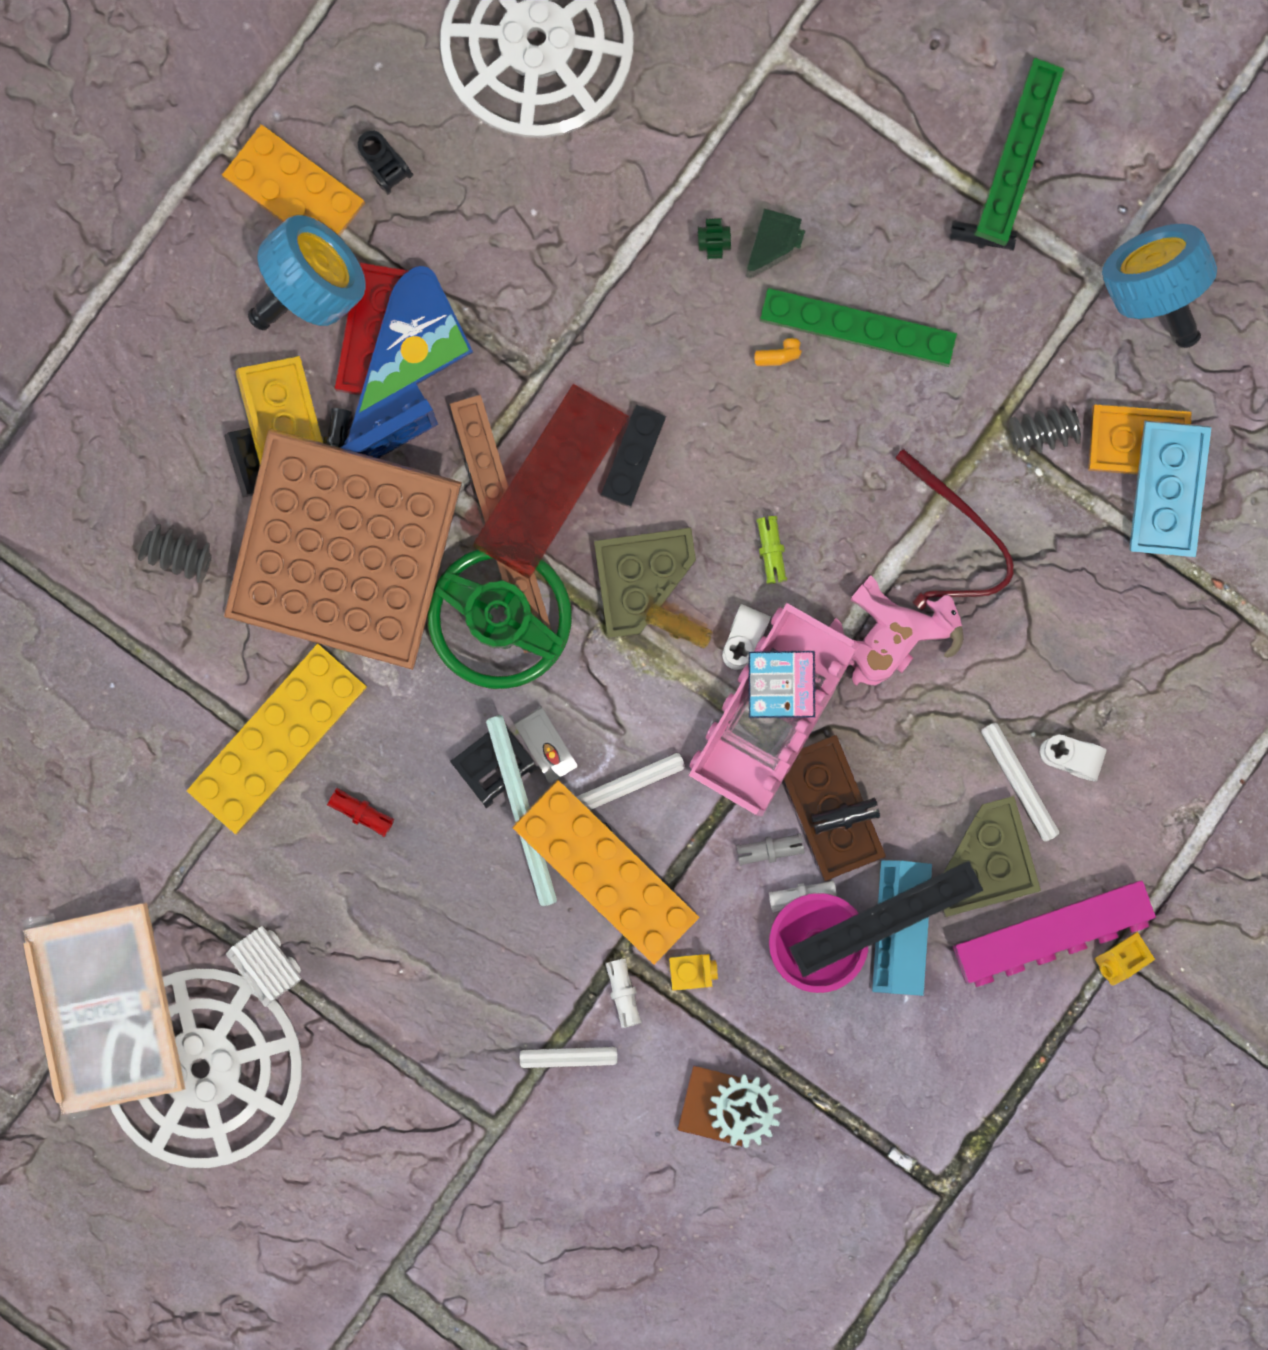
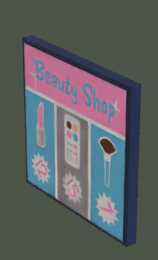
M815 651L749 652V718H815Z

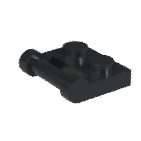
M507 728L514 754L520 760L517 765L521 777L528 772L532 774L538 767ZM489 732L450 761L486 809L494 803V798L506 790L502 776L486 789H483L479 784L480 780L499 766Z

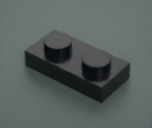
M246 428L228 432L224 437L243 498L253 496L260 463L251 429Z

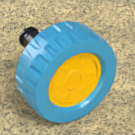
M303 215L291 216L275 228L259 246L257 255L258 265L271 291L256 304L255 308H251L248 311V319L256 329L264 331L270 327V324L275 323L284 313L290 310L296 316L311 324L319 326L332 325L346 315L364 296L366 282L363 270L354 253L333 230L311 217Z
M1170 224L1137 235L1117 248L1108 257L1102 269L1104 283L1117 311L1128 318L1134 319L1164 315L1172 335L1176 338L1177 346L1188 348L1197 344L1201 338V333L1197 330L1196 321L1188 304L1201 296L1211 286L1217 275V265L1203 232L1190 224Z

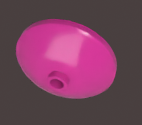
M825 893L807 894L789 902L776 916L769 935L770 955L780 975L796 988L813 993L831 992L851 982L861 971L866 961L868 947L804 978L789 947L859 914L856 909L845 900Z

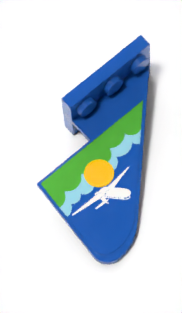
M417 266L409 270L398 280L391 292L349 437L344 441L346 445L340 447L342 449L379 459L437 426L438 422L433 409L422 395L417 384L473 353L435 273L428 267Z

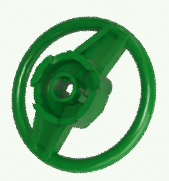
M503 545L488 546L473 550L458 558L440 576L436 583L427 615L428 629L436 653L454 674L480 687L509 689L536 680L556 663L569 639L572 609L563 581L546 561L521 548ZM489 559H511L530 566L543 576L555 595L559 612L557 633L555 634L532 614V608L525 594L515 585L505 581L489 582L482 585L458 575L468 567ZM443 600L466 617V624L472 636L482 645L494 649H508L514 645L542 657V659L532 667L508 676H491L470 669L456 658L444 639L441 628ZM500 606L504 607V614L507 617L505 621L499 620V623L492 622L493 616L490 614V611L493 608L498 610Z

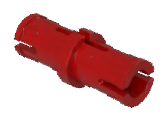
M338 787L327 806L353 819L352 823L356 825L360 823L384 838L395 820L369 806L370 802L366 800L360 801Z

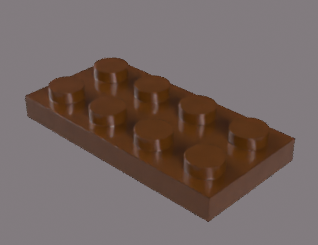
M837 735L802 748L783 781L824 882L886 857L871 819L854 823L852 828L845 829L843 826L816 835L813 826L826 823L827 821L822 820L812 823V813L815 814L839 808V804L845 802L847 805L863 801V798Z

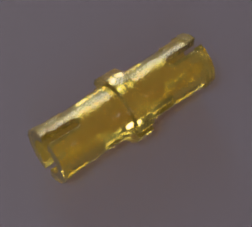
M654 603L646 614V623L663 629L672 638L687 640L702 649L706 648L711 640V636H708L712 634L711 629L688 620V616L682 613L677 615Z

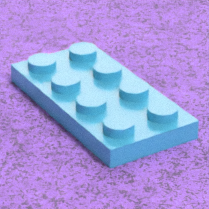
M1144 420L1129 547L1131 552L1196 557L1211 437L1210 426Z

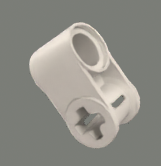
M743 604L740 605L722 654L723 661L727 667L733 670H741L749 664V652L755 651L758 642L765 633L771 616ZM737 646L742 647V654L747 657L741 656L739 660L733 659L734 653L730 650H736Z
M1056 735L1042 743L1039 754L1042 761L1049 766L1069 772L1076 777L1097 782L1107 750L1089 742L1079 741L1065 735ZM1060 744L1059 750L1063 752V755L1055 758V752L1050 750V748Z

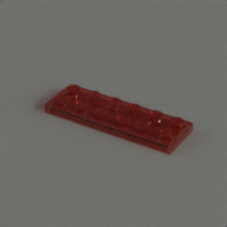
M572 384L477 536L473 547L530 580L622 431L629 416Z

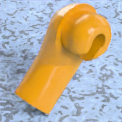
M787 338L783 341L784 349L756 350L755 364L756 366H780L796 360L802 353V350H800L801 343L796 338Z

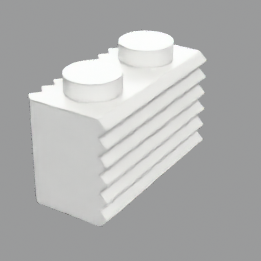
M261 926L231 947L226 955L254 991L255 995L258 996L263 1006L266 1007L294 987L302 978L299 975L301 970L297 962L290 956L286 958L280 950L281 942L272 930L266 931Z

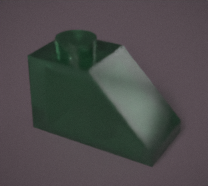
M764 208L745 277L753 278L790 258L794 247L801 248L806 231L799 229L802 219Z

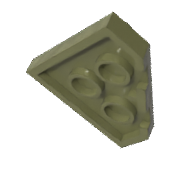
M691 528L594 541L608 639L640 635L695 563L696 557Z
M1014 796L980 806L944 872L969 861L983 891L944 909V917L1041 891Z

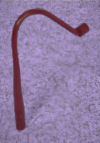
M903 448L895 459L901 462L903 466L905 465L922 482H925L927 486L949 501L981 528L1002 551L1007 563L1005 579L993 588L986 590L927 591L924 594L920 592L912 603L920 610H923L927 605L926 601L930 597H943L944 595H949L950 597H981L995 594L1004 589L1010 583L1014 572L1013 560L1007 547L971 507Z

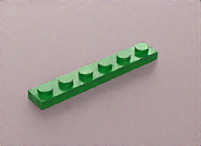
M1038 58L1032 60L974 235L1003 246L1007 244L1065 68Z
M770 288L767 289L760 322L947 367L950 365L957 333Z

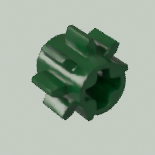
M721 218L706 219V227H697L698 251H707V259H722L723 251L731 250L730 226H722Z

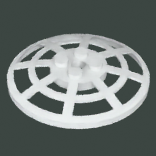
M460 0L449 1L441 27L440 49L444 70L459 100L474 116L487 125L507 134L525 138H547L564 135L582 128L596 119L612 104L621 91L628 76L633 56V30L630 14L624 0H614L621 17L624 33L623 44L604 40L602 19L594 4L598 0H574L564 8L549 0H524L519 3L516 0H498L507 10L499 26L481 24L485 11L493 0L480 1L473 14L471 24L452 23L454 12ZM584 9H587L593 22L595 38L575 35L571 19ZM533 31H541L545 34L546 40L540 46H533L527 40L528 35ZM450 37H469L471 57L479 75L465 87L460 81L453 65ZM479 38L498 39L501 56L488 67L485 65L480 53ZM574 48L593 51L587 67L577 78L567 65L573 55ZM602 54L622 57L620 67L612 84L595 103L584 86L595 74ZM510 67L515 72L525 76L523 93L507 87L498 81L496 77ZM557 73L566 84V87L555 92L536 94L538 78L548 77ZM489 85L501 96L514 102L522 103L520 123L511 122L494 115L482 107L473 97ZM574 95L585 110L579 115L559 123L533 125L535 105L557 103Z
M191 969L175 972L163 977L164 987L171 984L173 986L176 1004L169 1006L170 1017L179 1013L183 1033L175 1037L185 1090L169 1093L175 1101L166 1117L153 1106L149 1098L138 1099L145 1112L160 1125L152 1143L143 1138L130 1124L121 1110L120 1104L110 1105L125 1133L152 1156L170 1164L189 1168H212L228 1165L244 1159L264 1147L280 1131L289 1118L297 1101L302 1080V1056L299 1039L283 1007L274 1000L267 1007L278 1020L286 1038L266 1043L258 1026L248 1015L242 1012L251 994L256 996L242 976L218 969ZM216 979L232 983L240 988L230 1004L213 999L190 1000L185 980ZM139 992L138 995L134 996L130 1001L139 999V1002L141 1004V993ZM140 1004L129 1006L130 1010H135ZM192 1009H212L223 1012L224 1015L215 1030L207 1028L197 1029ZM130 1016L115 1020L107 1039L103 1057L105 1089L166 1076L162 1059L159 1074L142 1078L141 1074L145 1047L148 1046L161 1054L158 1037L153 1034L156 1030L154 1018L145 1028L129 1020ZM236 1020L249 1032L256 1046L238 1051L233 1042L226 1037ZM123 1031L138 1040L132 1057V1081L114 1086L112 1077L113 1055L119 1034ZM289 1050L291 1079L287 1097L282 1106L265 1097L271 1077L270 1056ZM197 1059H205L210 1065V1072L205 1078H198L192 1072V1065ZM260 1059V1078L258 1087L254 1091L239 1083L242 1070L241 1064ZM231 1094L249 1103L238 1116L223 1124L218 1104L229 1098ZM186 1107L204 1109L210 1128H190L177 1123ZM257 1109L275 1117L270 1127L256 1140L242 1149L234 1152L231 1151L226 1133L244 1124ZM172 1133L189 1138L206 1139L213 1137L218 1156L212 1158H188L169 1153L164 1148Z

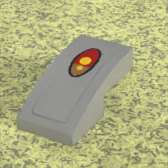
M542 706L513 723L549 783L578 767Z

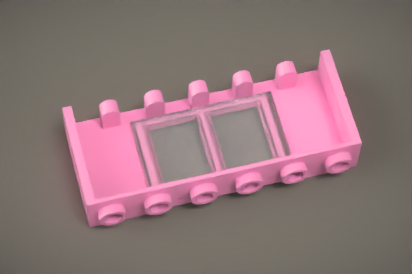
M786 603L784 608L780 607L775 612L771 620L773 628L767 637L763 636L760 639L754 652L815 651V718H749V665H746L739 676L738 682L741 684L735 695L731 693L722 706L724 714L719 723L714 722L706 734V739L708 740L702 752L699 750L694 755L689 765L692 769L689 774L690 777L758 816H763L860 646L857 642Z

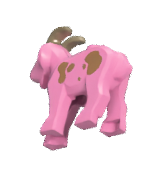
M870 575L851 598L852 602L869 613L877 622L863 641L853 640L860 644L849 663L855 669L852 673V681L856 686L861 682L876 686L888 680L896 670L902 673L913 660L909 653L918 642L952 639L951 647L944 654L946 658L954 656L962 646L964 638L961 619L954 600L949 595H944L936 602L926 601L927 605L934 611L933 616L930 617L916 610L893 603L879 590L877 581ZM835 618L829 627L846 636L841 622Z

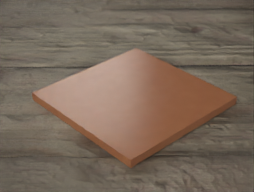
M270 429L264 447L224 617L413 670L462 482Z

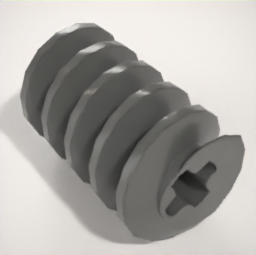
M1062 405L1059 414L1054 408H1049L1046 417L1043 412L1037 411L1034 415V421L1029 414L1022 416L1021 423L1015 416L1009 419L1010 436L1016 454L1018 453V448H1022L1025 455L1029 456L1031 445H1034L1037 451L1042 453L1044 442L1048 443L1051 450H1055L1057 439H1060L1064 447H1068L1070 436L1073 437L1076 444L1081 442L1080 423L1074 407H1072L1071 411L1068 406Z
M157 524L146 535L138 555V560L142 561L148 555V564L153 566L160 560L161 569L167 570L172 565V572L178 575L184 570L185 578L189 580L197 573V582L201 584L209 569L212 554H210V543L206 542L200 550L198 549L197 538H194L187 545L185 544L186 534L182 533L177 540H174L173 529L170 528L165 535H161V524Z

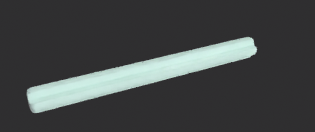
M498 715L487 719L486 723L515 822H517L530 806L504 717ZM520 836L541 906L554 904L557 898L546 860Z

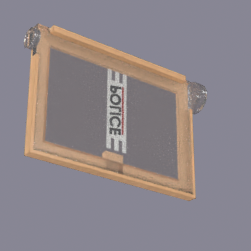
M147 903L57 923L54 913L21 920L26 943H23L55 1101L59 1103L61 1115L68 1114L69 1121L89 1116V1109L185 1090Z

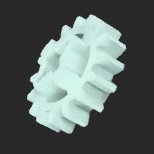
M745 1074L741 1076L740 1083H736L730 1077L728 1078L730 1087L726 1089L724 1086L719 1085L718 1089L722 1093L721 1096L711 1097V1100L717 1104V1108L709 1110V1114L717 1115V1120L711 1125L713 1128L721 1126L723 1129L719 1137L723 1139L729 1134L731 1136L730 1144L733 1146L737 1143L738 1139L742 1140L744 1148H748L749 1140L754 1139L760 1145L762 1144L760 1136L763 1133L770 1138L772 1137V1133L768 1129L769 1126H779V1122L773 1118L774 1114L781 1112V1108L773 1107V1102L779 1099L777 1094L770 1096L767 1094L771 1088L770 1084H766L762 1088L759 1087V1077H755L752 1083L748 1082ZM746 1089L744 1096L736 1100L727 1098L736 1090ZM758 1093L761 1094L766 1102L767 1113L758 1108L756 1103ZM746 1102H750V1109L755 1114L760 1115V1117L746 1116L744 1120H741L740 1113L735 1108L730 1107V1105L744 1106ZM723 1109L731 1112L733 1116L732 1129L728 1127L723 1118ZM752 1123L763 1124L754 1132L744 1133L746 1126Z

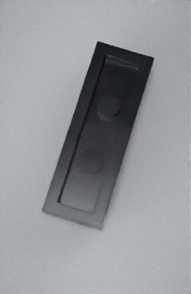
M638 405L635 406L602 490L601 497L629 508L632 507L666 416Z

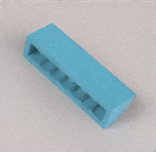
M881 860L878 904L931 879L932 864ZM929 917L875 943L872 992L924 996Z

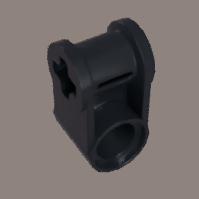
M367 131L359 137L357 142L359 156L386 195H389L392 192L391 188L406 177L410 179L414 176L405 161L394 151L380 132ZM370 141H375L382 148L379 153L369 155L364 152V146Z

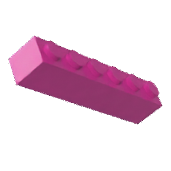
M1143 880L956 944L953 946L965 983L974 982L975 987H979L993 982V975L1005 971L1006 976H1011L1025 971L1024 964L1036 960L1039 966L1056 960L1055 953L1067 949L1070 955L1087 949L1086 942L1098 938L1101 944L1118 938L1117 931L1128 927L1131 933L1150 927L1148 920L1154 919L1156 916Z

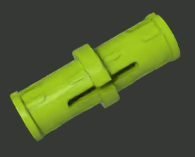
M768 516L770 530H767L765 517L756 519L762 545L759 548V553L764 558L766 583L775 584V569L777 570L779 583L787 581L782 556L785 548L784 544H780L777 516Z

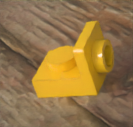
M1138 932L1130 935L1110 950L1095 958L1101 974L1112 986L1128 979L1156 960Z
M709 954L669 958L672 991L712 987V980H718L716 960H710Z

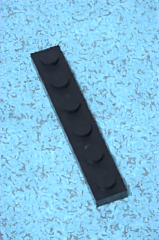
M966 861L789 947V950L804 978L983 891V888L970 862Z

